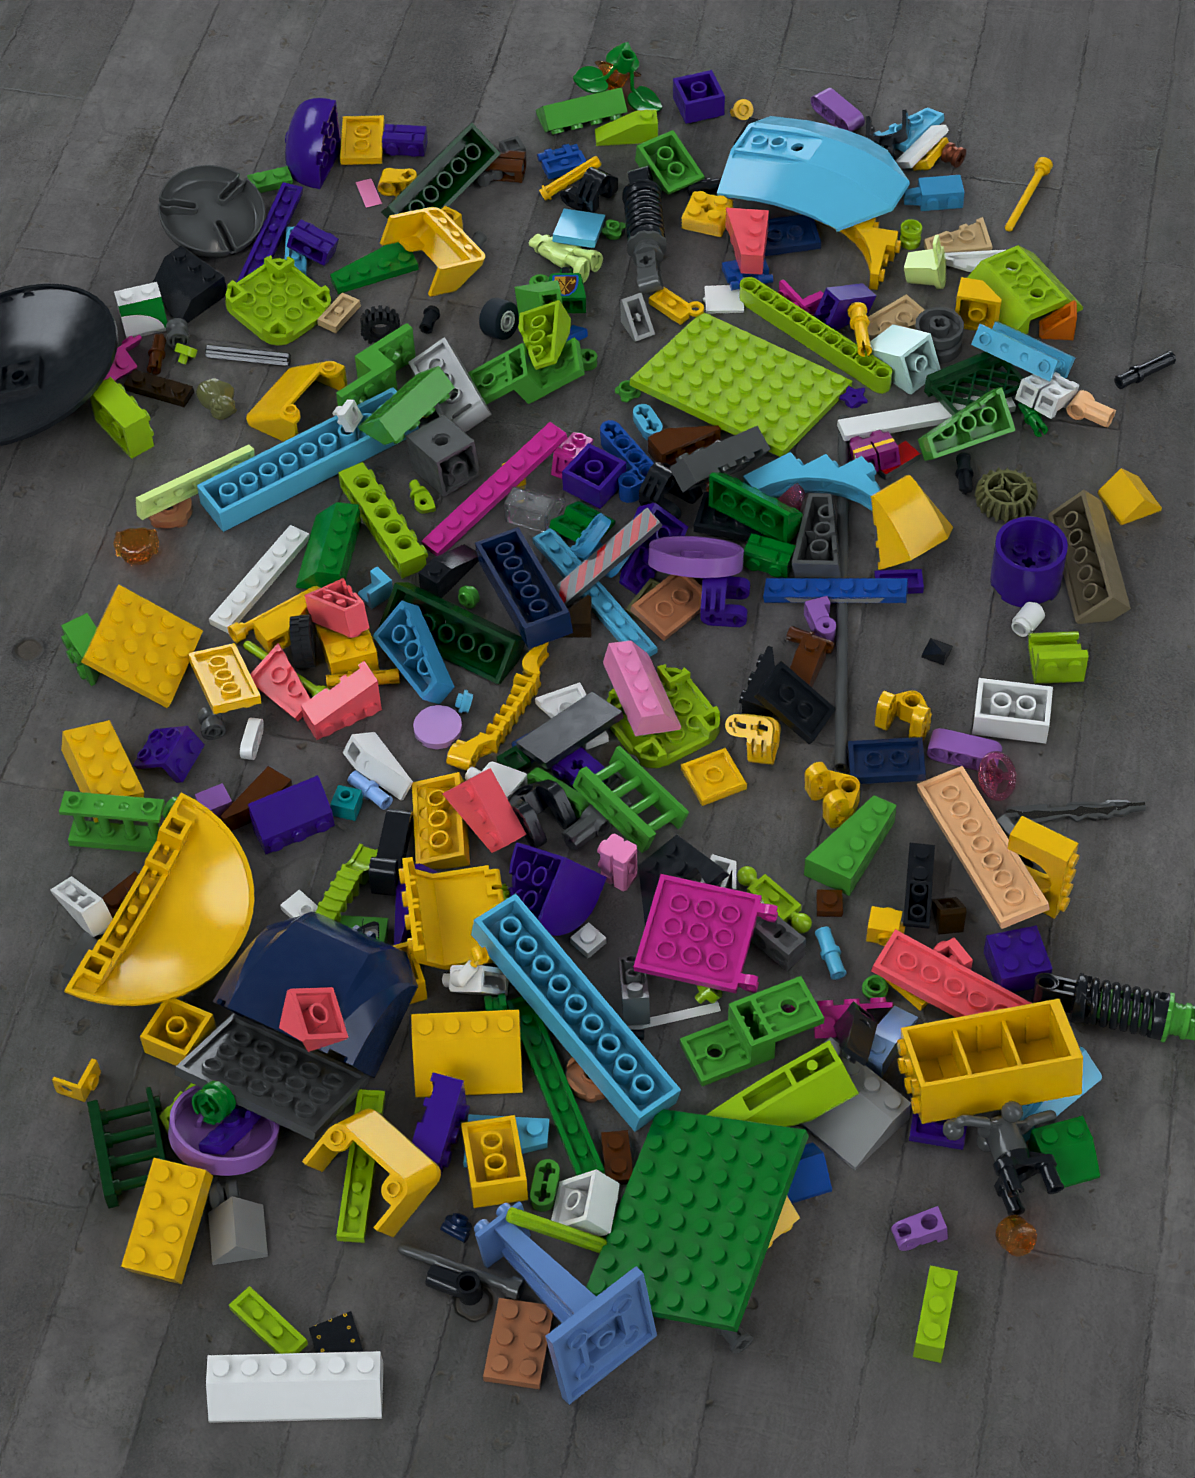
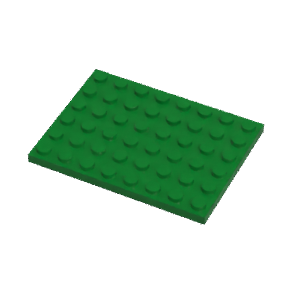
M661 1110L653 1119L613 1219L611 1233L607 1234V1245H604L601 1249L586 1288L595 1296H598L637 1266L644 1273L653 1317L738 1332L809 1135L805 1129L674 1110Z

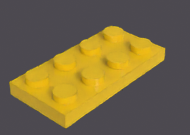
M235 643L188 653L189 662L213 714L226 713L230 710L261 704V695Z

